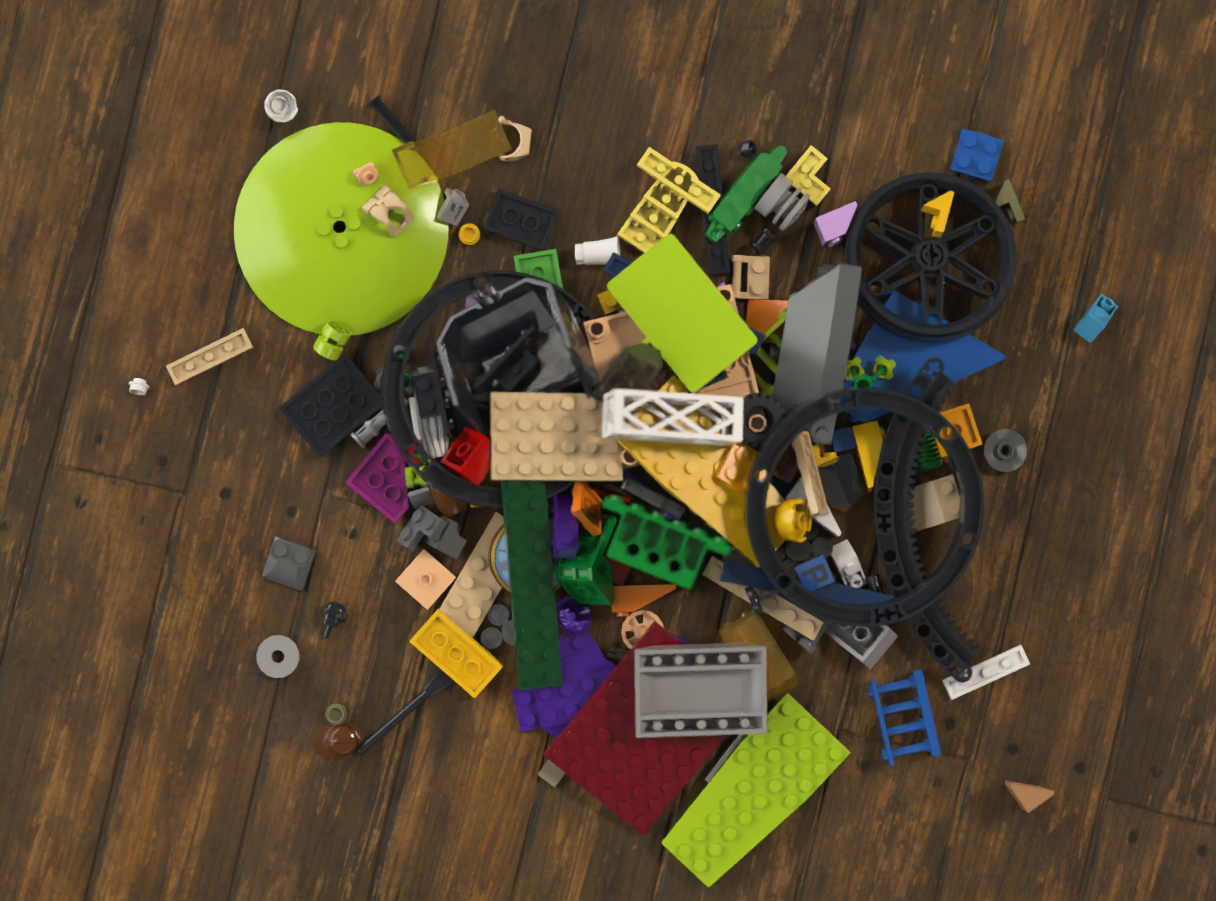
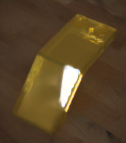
M496 111L488 112L439 135L415 142L410 141L392 149L408 189H414L455 176L511 151L512 147L502 124L498 121L499 117Z

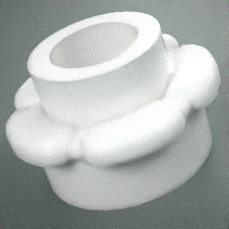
M134 378L133 381L128 383L130 385L129 392L136 395H146L149 385L146 384L147 381L144 379Z

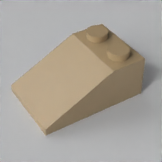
M953 474L918 485L914 491L910 492L915 495V498L910 500L915 503V506L909 510L915 511V515L911 519L916 520L915 524L911 527L916 528L917 531L960 517V495Z

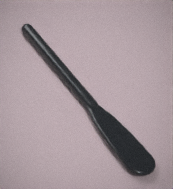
M440 669L429 681L425 689L357 748L356 753L363 755L427 698L441 692L455 681Z

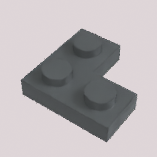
M420 504L406 527L401 531L397 541L411 551H414L424 534L436 541L447 525V522Z

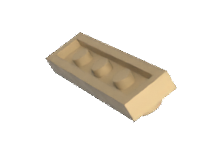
M242 328L166 365V368L174 384L177 386L254 347L245 329Z
M803 431L791 444L796 452V463L801 472L802 487L807 495L808 510L811 512V515L823 517L829 514L810 435L808 431Z

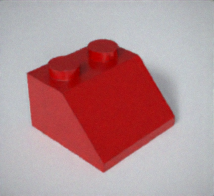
M465 426L440 462L457 476L479 486L491 469L489 438Z

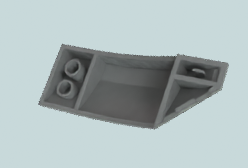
M840 263L833 267V270L826 275L819 276L807 284V287L789 296L772 396L775 397L774 399L781 403L782 409L784 408L785 416L810 399L843 388L855 319L861 266ZM828 398L831 404L835 402L840 403V399L833 401L830 398ZM837 413L819 420L804 430L809 432L811 442L831 445ZM768 414L767 421L770 423V416Z

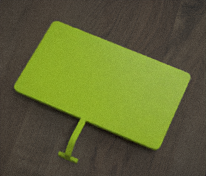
M673 234L666 235L607 283V289L647 337L625 357L623 354L619 355L630 370L633 367L629 360L651 342L688 390L695 393L757 344V337Z

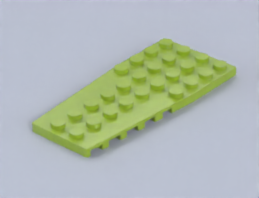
M786 693L767 713V733L747 734L707 786L700 792L696 800L688 807L684 815L662 840V844L707 887H710L803 804L851 752L791 695Z

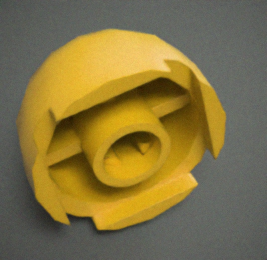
M787 499L781 502L773 513L772 523L779 536L783 539L793 542H803L806 540L807 537L803 536L806 531L810 532L812 515L806 506V499Z

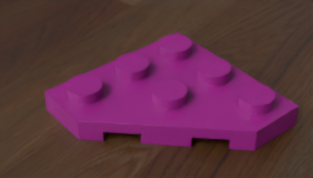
M386 433L345 483L395 524L409 508L405 460L399 453L391 436Z

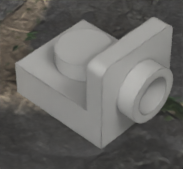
M446 188L444 193L447 198L437 217L439 220L457 226L466 212L469 203L462 191Z

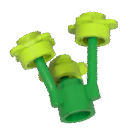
M877 356L875 359L876 364L873 368L874 375L870 377L864 374V369L860 365L861 359L854 357L853 360L847 361L844 379H852L855 382V387H873V382L878 377L887 380L893 377L892 371L896 363L894 360H887L883 356Z

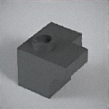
M442 515L441 519L446 521L447 525L435 541L426 535L423 542L457 559L467 540L459 536L457 532L458 523Z

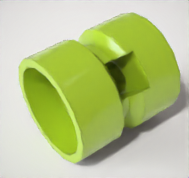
M327 320L322 329L323 335L318 336L313 348L327 359L338 360L343 351L342 345L347 344L352 332L345 325L337 321Z

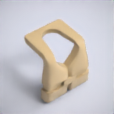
M387 185L383 186L375 194V197H372L362 206V210L371 215L372 218L383 223L394 238L414 220L408 206ZM401 209L403 211L404 222L401 226L396 227L389 220V210Z

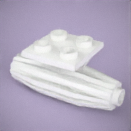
M430 366L420 367L418 372L414 373V376L433 372V370H431ZM414 389V397L408 398L414 433L418 440H422L425 451L432 458L444 457L450 448V438L445 434L442 415L422 420L419 415ZM450 391L445 392V393H446V397L449 396V398H450V397H451Z

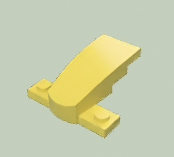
M649 147L638 162L637 167L657 179V181L630 214V217L617 236L644 254L671 232L688 201L709 214L721 195L699 181V178L689 167L678 162H671Z

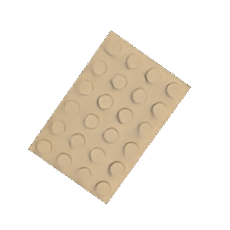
M491 392V481L621 482L623 480L622 445L616 439L602 438L604 394H592L590 399H588L585 393Z

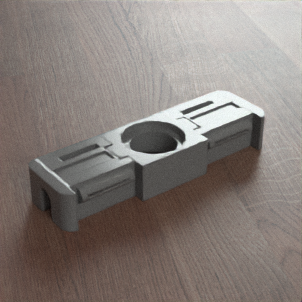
M626 476L621 485V488L678 518L682 517L686 506L631 477Z

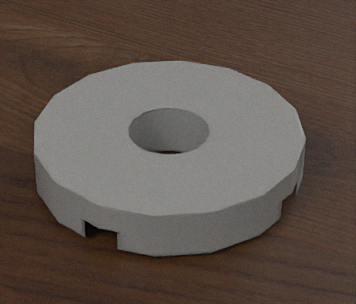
M283 635L270 636L265 639L258 647L256 654L257 664L261 671L273 678H283L292 674L300 661V653L296 643ZM276 650H280L284 654V660L280 663L275 662L272 658Z

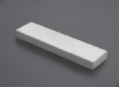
M1020 644L972 666V677L967 682H958L952 676L942 681L950 699L953 700L1030 665V662ZM967 669L959 672L958 676L965 675L967 677Z

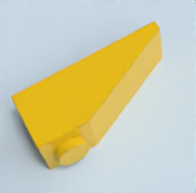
M878 421L852 426L867 493L872 492L885 437L883 426L879 427Z

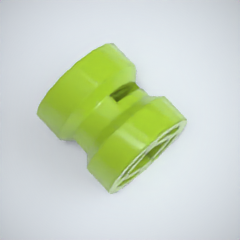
M405 467L407 489L419 485L421 487H429L428 483L421 479L411 467Z

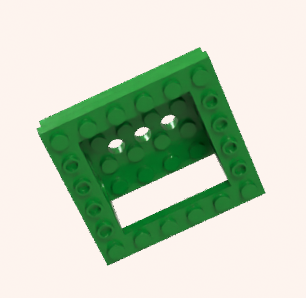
M611 495L610 499L605 498L602 505L604 510L622 516L607 557L684 588L691 589L706 550L721 556H728L731 547L727 546L728 541L719 537L707 538L706 532L696 528L689 531L685 529L686 524L676 520L669 523L664 521L666 516L653 512L651 515L644 513L645 508L633 503L631 507L623 504V499ZM631 544L639 548V553H636L635 556H630L627 553V547ZM651 552H655L659 556V561L655 565L648 561V554ZM671 560H675L679 564V569L675 573L669 570L668 565Z

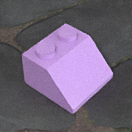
M856 201L815 218L813 225L822 246L828 245L831 248L843 241L842 238L847 232L857 207Z

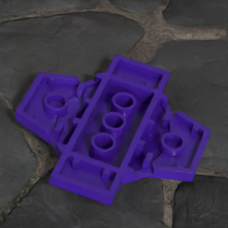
M588 629L583 634L572 635L568 633L559 635L562 686L528 690L512 689L521 732L543 728L549 734L557 737L616 667L614 663L604 658Z

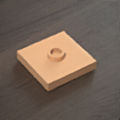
M423 549L395 582L428 610L456 577Z

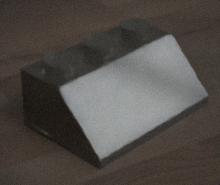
M644 343L624 347L591 397L603 402V395L614 389L646 391L663 367L661 351ZM624 402V407L633 402Z

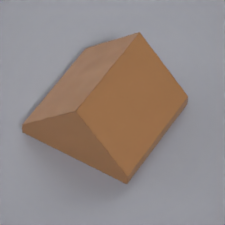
M1005 780L1006 787L1022 810L1027 813L1054 795V790L1046 787Z

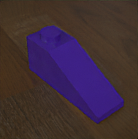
M552 496L553 558H575L578 551L577 517H574L571 511L573 496Z

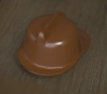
M329 723L317 728L313 734L312 743L315 751L322 757L348 758L357 755L356 750L364 743L365 739L361 729L354 724L342 723L340 725H332Z

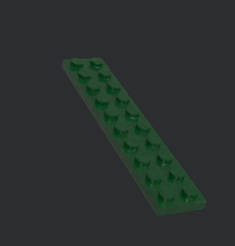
M500 481L519 690L562 686L563 679L545 481Z

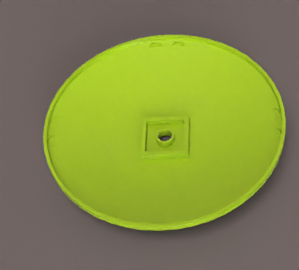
M335 122L308 127L288 136L272 147L259 160L246 179L240 192L234 218V240L238 261L247 282L258 298L272 312L288 323L305 331L323 335L322 329L327 320H334L345 325L352 332L351 336L374 332L391 325L412 311L423 300L435 283L443 266L449 238V223L439 220L437 217L439 210L445 202L444 196L435 176L424 160L395 136L378 128L356 123ZM372 162L378 171L377 179L370 185H362L354 177L352 171ZM385 185L392 189L408 206L414 217V220L395 238L391 236L383 223L372 218L371 215L362 210V206L372 197H375V194ZM401 209L389 210V220L396 227L401 226L404 222L403 211ZM342 221L345 223L346 229L344 232L336 233L334 231L336 222Z

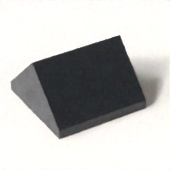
M850 452L817 466L829 508L848 505L867 492Z

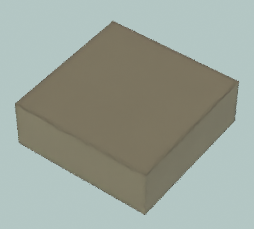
M548 760L537 775L555 787L565 773Z

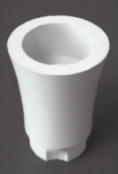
M618 236L575 244L576 264H585V266L606 265L613 252L620 255Z

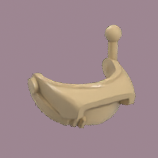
M500 116L498 118L499 123L514 126L518 130L521 140L517 150L510 155L499 156L500 161L514 162L529 156L532 129L513 123L511 120H506L504 116Z

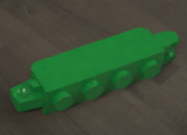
M780 145L771 150L769 154L760 153L758 156H755L709 213L711 224L705 236L710 241L715 243L724 234L726 235L731 231L733 233L736 232L742 225L740 221L744 215L748 216L754 210V202L757 199L760 200L767 192L766 187L770 182L773 184L780 176L779 171L783 167L780 163L787 154L785 147Z

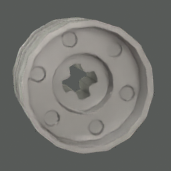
M781 173L754 209L764 217L774 211L776 215L772 223L775 225L780 218L784 219L779 227L784 231L801 215L811 195L806 193L801 199L797 198L802 188L799 187L791 193L789 189L793 181Z

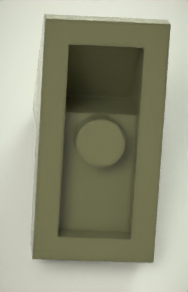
M1010 179L1006 180L1002 184L995 202L999 207L1007 205V209H1005L1008 220L1013 221L1015 225L1023 222L1025 218Z

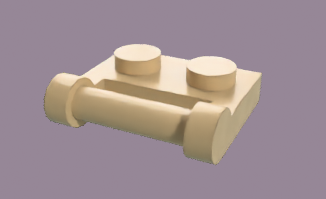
M731 255V262H733L732 291L734 298L768 300L770 256ZM742 263H748L747 292H741Z

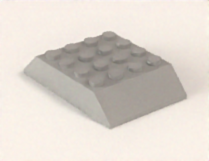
M747 643L654 645L636 649V738L767 733L766 646Z

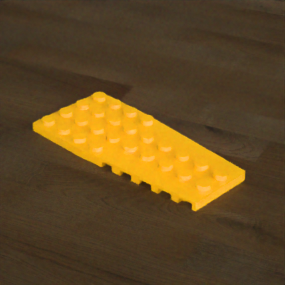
M674 375L657 391L688 394L684 385ZM649 403L651 406L656 408L665 416H671L669 412L661 408L659 405ZM669 405L676 411L687 407L685 405ZM641 407L634 415V417L648 427L662 421L644 407ZM696 409L684 415L704 431L716 424ZM680 420L674 421L688 432L697 433ZM631 421L627 422L634 429H641ZM669 425L657 430L678 432ZM721 429L713 434L721 435ZM616 439L662 487L676 499L685 503L691 512L700 516L711 529L714 528L723 536L724 540L736 547L741 555L751 560L755 567H760L751 549L746 532L744 495L715 478L731 446ZM770 483L767 494L766 517L770 538L776 551L785 539L780 537L775 530V526L772 523V515L780 503L785 500Z

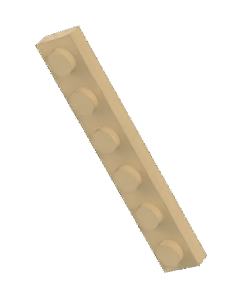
M713 555L702 575L750 603L744 589L746 588L745 586L720 581L724 560ZM754 589L757 596L768 592L759 589ZM774 594L760 601L764 612L813 641L825 623V620L800 609L781 594Z

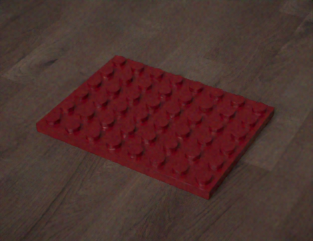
M656 621L649 626L543 753V756L642 836L727 736L699 735L636 738L635 650L654 645H683Z

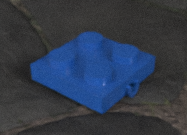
M962 129L950 171L967 175L966 177L974 180L978 178L992 182L1004 140L988 136V134H983L982 132L977 133Z

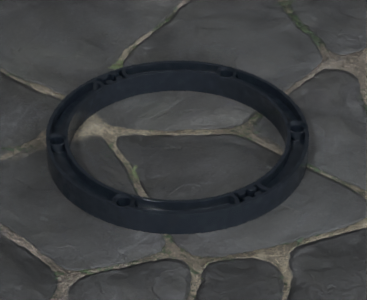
M496 270L469 274L452 280L430 293L416 305L403 320L391 341L384 361L381 383L385 421L391 438L406 463L421 479L442 494L463 503L486 508H503L501 488L477 486L450 473L425 451L412 430L404 403L403 384L406 363L416 338L425 325L448 305L463 298L473 296V291L477 289L481 294L486 293L485 288L480 287L477 283L479 277L485 278L496 292L526 277L552 284L568 303L573 314L577 310L580 311L574 318L590 353L591 350L587 335L585 334L584 325L581 326L579 322L583 318L587 321L595 319L580 301L556 284L526 273ZM395 345L403 346V356H398L394 353ZM599 381L596 385V394H602ZM414 445L416 448L412 451L415 455L421 454L422 457L420 458V461L422 462V464L424 465L427 463V461L429 462V464L426 465L422 471L419 469L420 467H422L421 463L418 461L415 463L413 462L412 459H414V455L412 454V452L406 453L405 451L413 447ZM545 481L546 498H550L565 490L574 481Z
M850 387L824 393L808 400L786 415L771 430L755 455L746 482L744 496V519L749 543L758 564L772 584L789 601L809 614L828 622L857 627L886 625L907 619L922 612L942 598L957 583L973 558L980 539L984 518V493L979 469L970 448L956 428L943 415L918 399L901 392L877 387ZM840 395H842L845 398L852 397V400H844L842 405L838 402L831 404L828 398L835 401L839 400ZM859 408H874L896 412L911 418L926 428L942 445L952 462L959 483L961 507L955 538L937 569L926 580L907 593L893 599L870 604H852L831 600L818 595L799 583L779 559L770 538L766 517L767 494L771 477L788 446L799 434L819 420L835 413ZM944 427L950 429V434L947 438H942L940 435ZM758 469H764L766 472L765 477L761 480L755 478V473ZM965 534H971L972 536L968 544H963L962 542ZM784 575L787 576V584L784 586H779V577ZM885 608L892 611L887 613V617L882 615L885 612Z

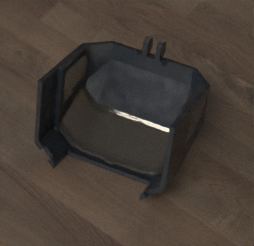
M527 277L497 293L490 283L486 284L485 291L490 296L484 299L478 289L473 291V296L478 303L451 316L436 342L454 406L480 434L491 438L490 393L509 392L494 380L479 395L473 388L474 382L481 374H485L490 369V365L495 359H500L504 355L507 346L515 343L526 327L530 328L534 324L540 331L535 339L526 347L540 363L511 393H558L582 381L586 397L590 399L592 395L591 390L599 381L591 353L568 303L552 284Z

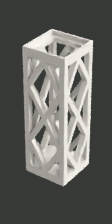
M614 389L603 395V439L731 446L742 442V397ZM624 402H633L624 407ZM649 403L659 405L661 408L669 412L671 416H665L663 413L658 411ZM641 405L662 421L648 427L631 415L629 411ZM669 405H685L687 407L676 411ZM704 407H712L721 414V419ZM696 409L716 424L704 431L684 415ZM623 416L641 429H634L625 423ZM680 420L697 433L688 432L674 421ZM731 423H732V435H730V424H731ZM669 425L678 432L657 430ZM721 429V435L713 434Z

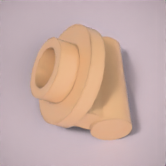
M372 162L352 171L354 177L362 185L372 184L378 176V171Z

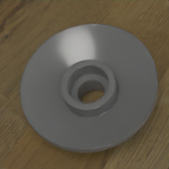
M1011 429L997 430L987 438L984 445V456L988 464L995 470L1011 472L1018 469L1024 463L1027 456V445L1024 438L1018 432ZM1002 447L1008 448L1007 455L1001 453Z

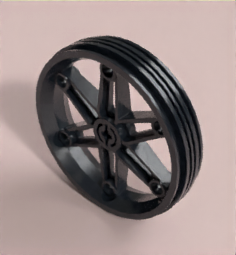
M926 172L894 179L877 189L867 198L849 227L844 246V264L862 267L861 244L864 233L902 258L868 283L862 269L857 303L872 321L898 337L921 343H943L965 337L984 326L997 313L1012 288L1017 267V252L1009 222L997 203L987 193L962 178L944 173ZM949 191L954 192L953 197L967 203L981 215L980 218L946 234H942L941 238H924L925 212H922L921 209L928 202L938 198V192L944 194ZM918 192L916 233L875 215L890 201L909 193ZM923 192H930L933 198L928 199L924 197ZM873 222L877 224L878 229H870L868 223ZM980 223H987L989 230L982 229ZM885 230L914 243L915 245L912 247L911 252L883 235ZM973 231L975 234L973 237L951 252L949 251L945 243ZM991 233L994 235L999 253L997 281L989 278L958 257ZM928 253L930 254L931 258H934L932 263L930 261V258L926 257ZM910 263L916 271L889 285L885 281ZM952 264L977 280L976 284L974 285L946 272L947 268ZM926 277H936L935 308H929ZM918 281L922 324L896 315L878 299ZM944 282L987 300L969 316L955 322L943 324ZM870 286H878L880 293L872 292ZM982 286H990L992 293H986ZM928 317L936 318L938 324H930Z

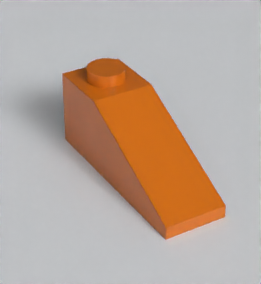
M676 584L613 586L615 599L612 604V612H616V616H629V612H634L675 590Z

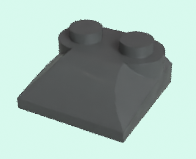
M275 536L261 577L303 591L317 551Z

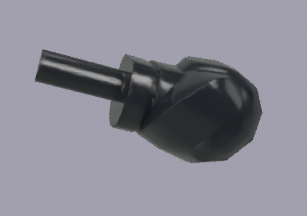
M332 601L326 605L323 623L327 624L323 635L324 638L329 637L332 626L338 627V624L344 623L348 617V614L345 612V606L338 602Z

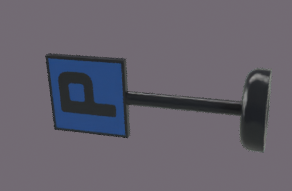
M823 553L793 566L798 576L796 580L813 592L836 582ZM753 587L744 588L756 616L763 613L760 601L780 592L777 588H774L757 596Z

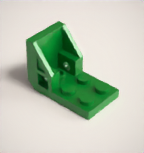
M602 515L601 535L595 537L588 530L584 529L580 520L577 519L578 551L575 558H559L556 564V580L568 595L577 601L576 604H613L615 596L611 565L603 554L617 522L614 515Z

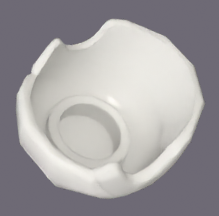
M277 89L269 93L264 102L267 116L275 122L285 123L290 121L298 112L296 98L287 90Z

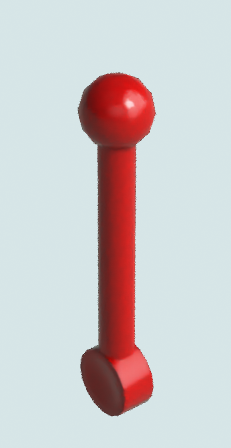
M599 488L593 489L598 496L611 497L613 495L623 499L624 502H631V497L601 491Z

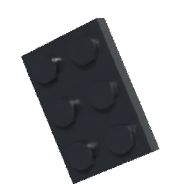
M498 188L483 229L545 251L559 210Z

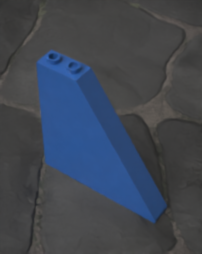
M897 291L890 294L884 304L886 308L904 319L922 324L921 305ZM928 317L930 324H938L936 318ZM943 319V324L949 323L948 321ZM875 322L854 357L861 359V368L864 369V374L870 377L874 375L873 368L876 364L875 359L877 356H883L887 360H894L896 366L892 371L893 377L889 380L878 377L873 382V387L885 388L903 394L929 358L938 357L942 359L945 365L943 373L954 382H957L1004 360L1006 357L970 334L943 343H921L891 334ZM937 361L929 363L931 368L927 373L931 375L934 371H940ZM844 379L842 389L855 387V382L852 379ZM919 386L911 388V393L914 397L922 396L923 392ZM841 395L840 404L843 405L844 400H852V397L845 398ZM859 408L842 412L849 415L848 420L859 425L860 422L865 424L891 411Z

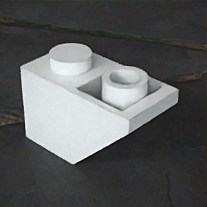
M848 539L834 545L831 558L844 585L859 588L867 584L858 557Z

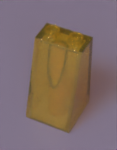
M754 610L742 613L740 619L735 622L730 621L721 627L722 630L719 631V634L724 643H747L766 646L767 703L800 683L796 673L761 617L756 616Z

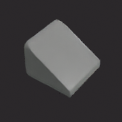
M424 487L408 494L414 509H417L420 504L426 506L434 503L429 487Z

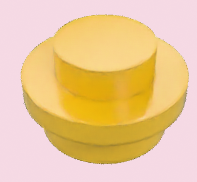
M465 224L459 230V238L462 243L473 245L480 239V230L474 224Z

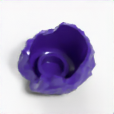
M566 596L556 601L557 622L560 628L569 634H583L592 624V612L587 606L579 608L575 605L577 602L575 599Z

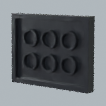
M345 353L280 406L279 409L318 457L321 458L383 406L381 395Z

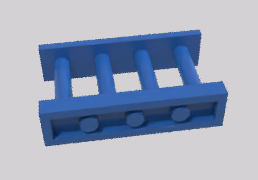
M922 669L913 670L912 676H909V679L877 686L876 680H869L870 685L867 686L869 698L874 699L885 748L881 749L883 761H888V765L893 766V758L922 751L930 752L931 756L941 755ZM909 687L916 689L917 697H914V700L881 707L879 694ZM915 708L921 711L922 718L919 721L886 728L883 715ZM916 730L925 731L927 739L923 740L924 742L895 749L890 747L889 736Z

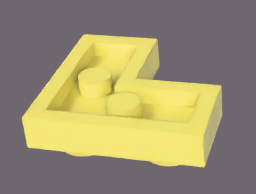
M810 146L786 177L793 181L792 187L794 189L802 188L800 193L803 196L806 193L811 195L808 200L817 206L830 191L827 185L814 176L827 161V158L813 146Z

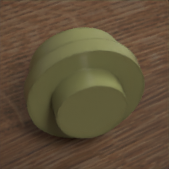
M338 703L331 704L325 712L327 721L332 725L342 724L347 718L346 708Z

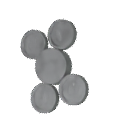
M502 604L493 605L488 611V619L494 625H503L502 631L500 632L494 627L485 629L481 634L482 644L488 649H495L500 646L503 638L506 643L515 645L513 620L508 621L509 610Z

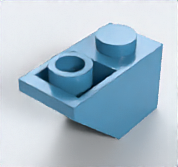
M1101 293L1080 319L1074 331L1091 343L1105 328L1118 305Z

